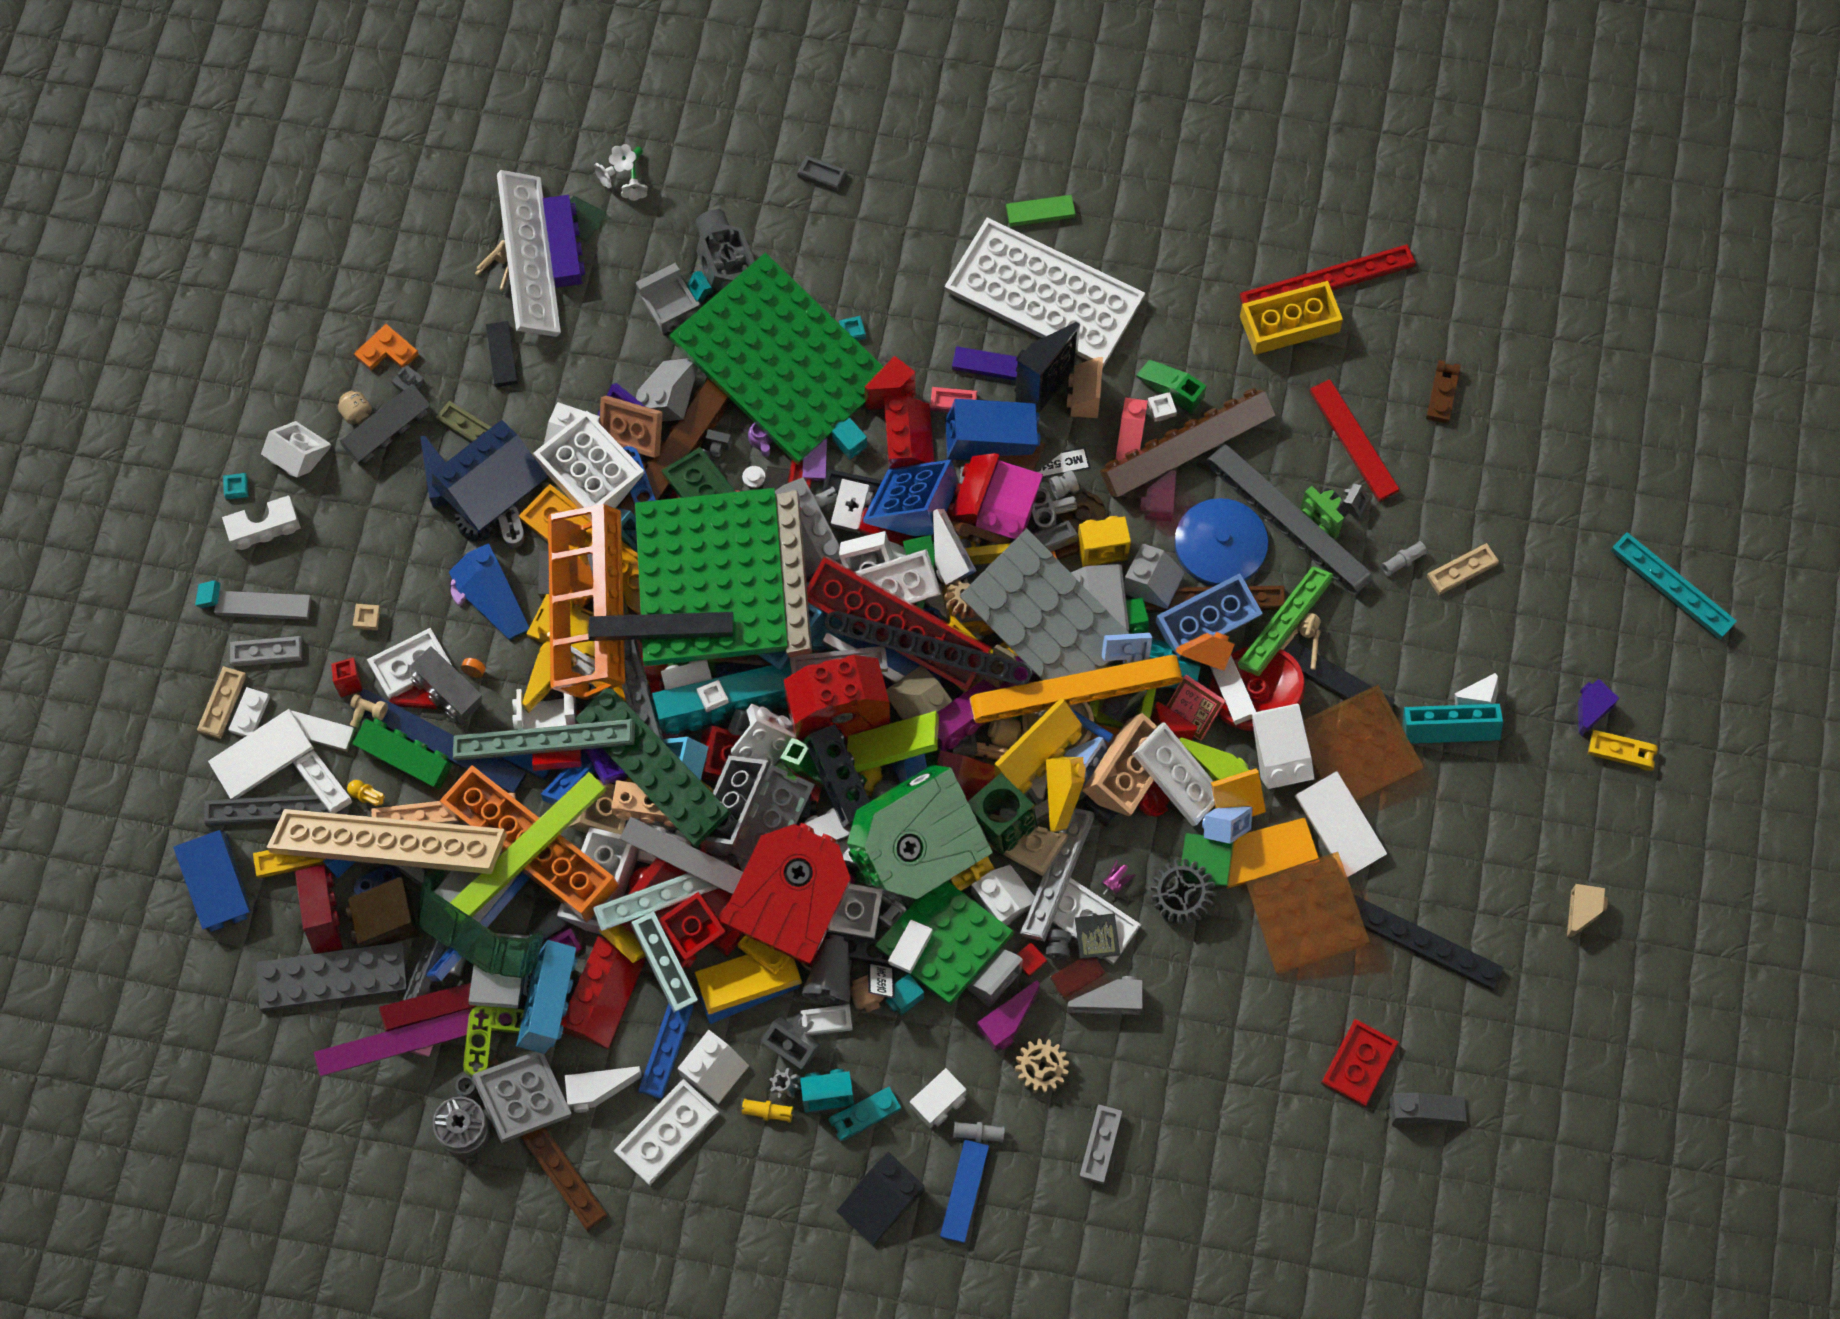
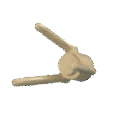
M502 240L496 249L477 267L476 276H479L494 259L501 264L508 262L505 240ZM508 264L501 282V291L504 290L509 277Z
M1307 613L1280 648L1284 650L1298 631L1306 638L1313 637L1312 670L1316 669L1318 640L1321 633L1319 630L1320 618L1313 613Z

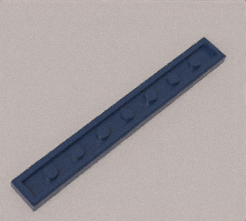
M363 689L360 693L362 699L376 704L379 701H383L388 704L387 713L383 720H381L388 724L386 727L388 730L394 732L396 728L408 735L406 739L414 743L415 739L427 744V750L432 753L438 750L448 755V761L465 770H468L473 765L509 793H516L527 776L525 772L496 757L456 761L453 759L454 735L366 689ZM365 710L363 716L374 721L375 718H373L372 712Z

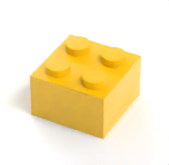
M1110 516L1105 520H1087L1079 524V541L1077 544L1080 549L1079 554L1082 567L1128 560L1131 540L1125 516Z

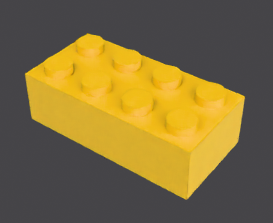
M1328 281L1244 303L1240 313V319L1254 355L1338 333L1343 321Z

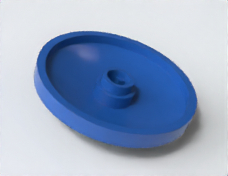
M1210 499L1193 506L1181 518L1175 535L1176 555L1184 570L1196 580L1211 586H1216L1239 573L1244 581H1247L1261 568L1268 549L1267 531L1259 516L1248 506L1230 499Z

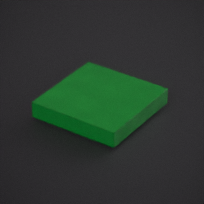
M1186 833L1181 866L1184 859L1189 860V867L1193 861H1197V870L1201 866H1205L1206 872L1203 875L1211 873L1213 876L1207 882H1214L1216 886L1228 887L1234 841L1229 844L1204 838V835ZM1183 873L1187 883L1201 884L1196 875Z

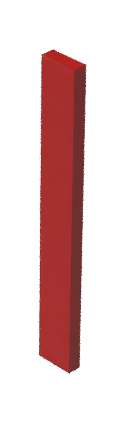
M1408 244L1245 291L1240 293L1239 297L1242 304L1325 281L1329 282L1333 291L1415 267L1416 262Z

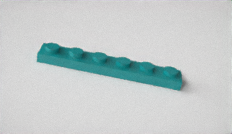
M1628 532L1612 547V553L1718 639L1721 640L1737 622L1731 615Z

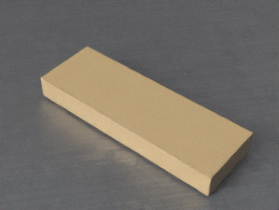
M1486 543L1428 573L1426 577L1437 594L1441 595L1495 567L1499 561Z
M223 666L197 728L199 733L221 739L247 677L246 673Z

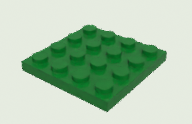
M946 881L918 898L875 946L877 950L890 958L910 920L933 929V934L910 975L951 1006L1014 933L1012 929Z

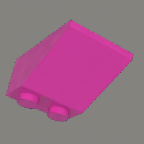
M998 461L983 501L976 527L1013 539L1019 537L1027 528L1043 474Z

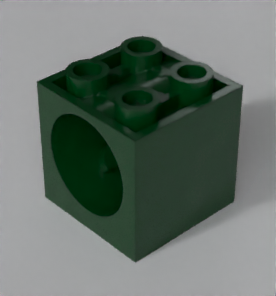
M1002 773L968 801L986 840L1001 855L1006 851L1014 849L1018 844V840L1024 835L1031 834L1036 828L1037 820L1034 804ZM999 809H1011L1017 812V815L1008 822L998 823L989 819V816Z

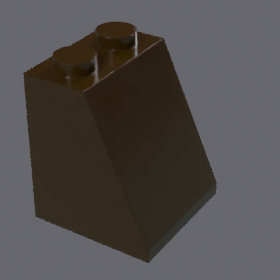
M402 877L348 898L350 906L346 907L349 921H353L354 929L351 930V937L353 943H357L360 948L385 945L419 937L410 891Z

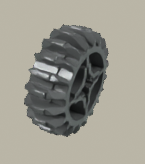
M1175 859V867L1173 868L1169 863H1166L1165 867L1168 871L1164 872L1162 869H1159L1158 873L1162 875L1161 879L1153 878V881L1158 883V886H1151L1150 888L1151 891L1158 893L1151 896L1152 901H1159L1154 908L1156 910L1163 908L1160 915L1166 917L1169 914L1168 921L1174 922L1177 917V922L1180 925L1183 924L1184 917H1186V921L1189 924H1192L1193 915L1200 921L1202 918L1199 912L1202 911L1208 914L1209 911L1205 908L1206 904L1209 906L1214 905V902L1208 900V898L1216 897L1215 892L1209 891V889L1216 887V884L1214 882H1207L1213 877L1212 874L1207 873L1203 875L1206 872L1205 866H1201L1197 870V861H1193L1189 867L1188 859L1183 860L1182 866L1180 861ZM1183 873L1196 875L1201 884H1187ZM1176 875L1174 887L1165 892L1167 883ZM1182 884L1186 889H1189L1185 892L1184 899L1182 895L1178 894V892L1182 891ZM1202 891L1200 900L1191 908L1192 897ZM1166 899H1179L1184 911L1172 909Z

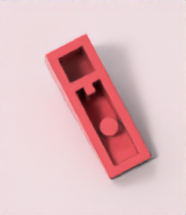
M1125 397L1115 458L1118 461L1125 458L1127 452L1134 449L1140 450L1147 400Z

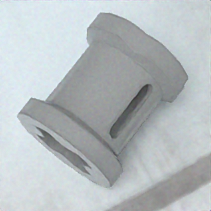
M896 900L891 902L892 906L883 916L880 915L878 917V921L887 930H890L907 911Z

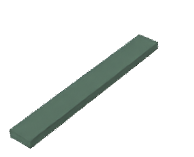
M627 719L455 735L453 759L459 761L634 745L635 721Z

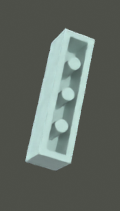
M654 911L631 922L630 925L673 1012L675 1013L696 1002L698 999Z

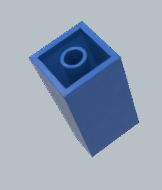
M955 398L945 418L947 460L971 459L972 456L993 453L999 454V456L1032 455L1036 447H1039L1041 440L1040 433H1037L1039 413L1036 412V405L1034 403Z
M218 830L173 847L202 929H209L210 932L224 928L223 923L232 920L235 924L248 919L247 914L252 913L226 832Z

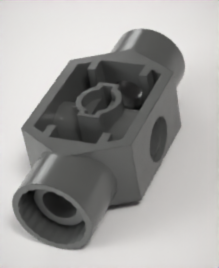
M714 209L701 214L695 221L701 236L696 252L710 286L713 290L721 291L755 261L742 228L730 226L725 212L721 209Z

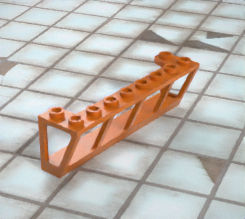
M605 504L548 516L551 689L584 700L599 695L605 688L611 687L613 689L625 683L624 640L594 641L595 673L583 676L571 671V644L587 642L589 638L588 634L571 637L570 601L594 597V616L624 615L621 511ZM592 514V521L582 526L565 520ZM592 528V546L569 551V545L574 547L584 545L586 542V530ZM593 554V588L591 590L570 593L569 558ZM596 681L606 683L589 691L588 683Z

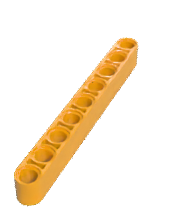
M1168 655L978 693L970 697V704L974 721L976 723H985L1049 710L1060 698H1063L1068 706L1174 685L1181 682L1183 677L1177 656Z

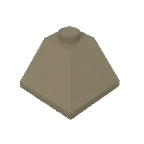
M922 665L886 689L889 702L902 720L933 711L938 712L952 702L939 681Z

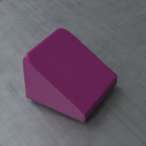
M569 926L564 927L548 938L550 941L576 947L575 953L582 949Z

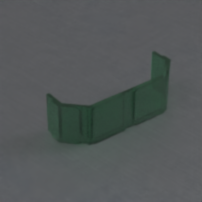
M431 868L424 872L418 903V925L422 930L444 945L452 947L460 956L491 975L500 974L506 977L523 978L536 968L544 932L539 931L528 938L498 936L434 892L443 880L444 870Z

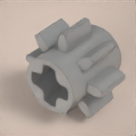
M787 1068L785 1073L777 1069V1074L774 1078L769 1079L773 1083L770 1091L778 1093V1098L783 1100L786 1095L795 1098L794 1093L797 1089H801L797 1082L801 1077L797 1074L792 1075L793 1070Z

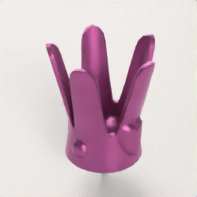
M1117 859L1108 877L1101 882V885L1106 889L1103 895L1107 892L1116 895L1123 885L1136 876L1135 874L1126 875L1121 879L1128 866L1123 865L1120 867L1118 865L1116 867Z

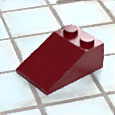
M940 750L937 765L952 768L967 802L995 778V766L963 755ZM1001 809L993 812L992 814L999 816Z

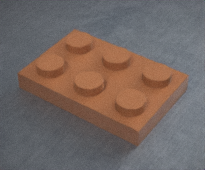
M609 396L601 397L599 424L622 448L626 446L634 447L640 454L654 458L660 456L663 412Z

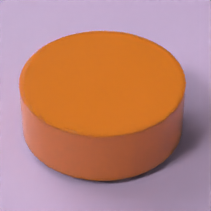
M466 658L461 665V670L469 676L481 678L486 667L477 659Z

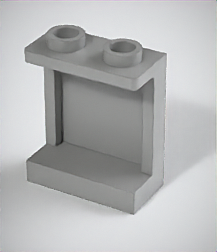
M676 263L636 282L637 292L662 334L675 331L701 308V304L699 301L696 302L683 281L680 269Z

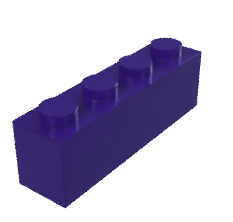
M569 195L542 198L555 286L558 288L583 284L582 275L586 274L584 262H579V256L583 255L581 242L576 241V236L580 235L578 222L573 220V216H577L575 202L571 203Z

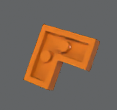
M387 324L354 353L355 358L370 371L387 356L400 368H403L419 355L417 349Z

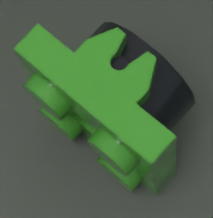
M1311 486L1305 491L1300 510L1335 540L1339 537L1344 517L1348 515L1347 505L1335 491L1329 488L1319 493Z

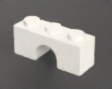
M290 496L267 502L269 515L264 521L259 523L251 522L245 510L222 517L233 549L244 550L253 544L268 542L274 537L290 535L296 530L301 529Z

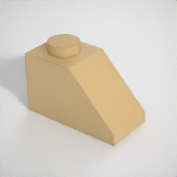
M1575 884L1571 890L1567 937L1572 938L1597 920L1603 911L1607 910L1608 897L1604 896L1605 888Z

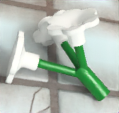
M623 144L621 147L614 146L612 148V155L609 157V162L614 167L610 166L605 169L598 163L594 164L595 173L602 185L611 188L610 177L615 174V171L631 170L630 184H625L621 187V196L633 201L645 198L648 187L638 183L635 170V162L643 153L642 148L636 147L631 151V147L627 144Z

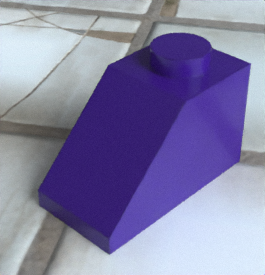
M1600 679L1593 684L1588 682L1580 690L1582 695L1578 700V726L1581 736L1587 733L1613 709L1619 700V697Z

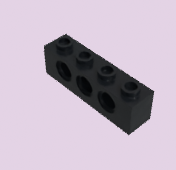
M834 724L809 734L804 739V742L839 821L844 828L853 824L856 810L871 802L872 798L869 795L867 796L864 789V780L856 772L853 755L847 751L844 745L843 733ZM827 749H832L836 754V758L830 757L827 754ZM837 770L845 774L846 780H842L837 776ZM847 792L852 793L855 796V802H851L848 800L846 796Z

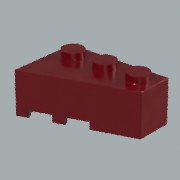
M324 864L295 871L303 930L313 953L319 954L342 950L343 944L339 929L340 919L335 909L337 899L335 892H332L331 887L335 886L332 873H327Z

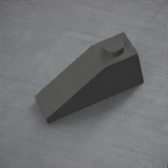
M1393 1093L1389 1100L1391 1124L1467 1122L1464 1097L1428 1093Z

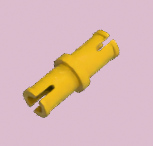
M744 1099L742 1104L744 1108L742 1109V1115L763 1117V1120L766 1121L775 1119L791 1123L793 1118L791 1113L794 1111V1107L772 1104V1101L768 1100L766 1102H759Z

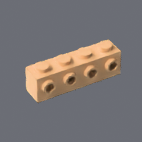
M616 780L611 806L613 815L622 820H629L632 817L640 819L644 823L652 824L654 821L664 822V825L669 827H676L636 783Z

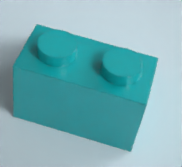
M835 1069L826 1075L813 1072L806 1074L804 1078H800L805 1113L854 1105L850 1071L845 1072L844 1069Z

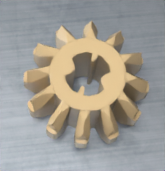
M967 578L964 579L963 583L957 579L953 585L950 584L944 596V601L947 602L946 609H953L952 616H955L957 613L960 614L961 620L966 615L970 618L975 615V612L959 596L970 585Z

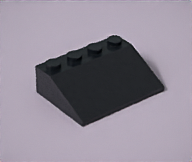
M1078 322L1031 343L1026 350L1022 349L1016 358L1015 402L1034 403L1036 405V412L1040 414L1068 378L1069 374L1075 369L1080 324Z

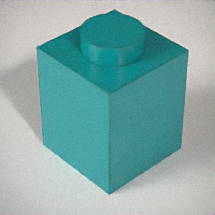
M850 418L845 422H839L835 425V429L832 430L833 442L849 460L867 447V436Z
M907 974L895 983V998L886 997L885 1002L892 1012L897 1010L900 1015H903L924 999V991L913 977Z

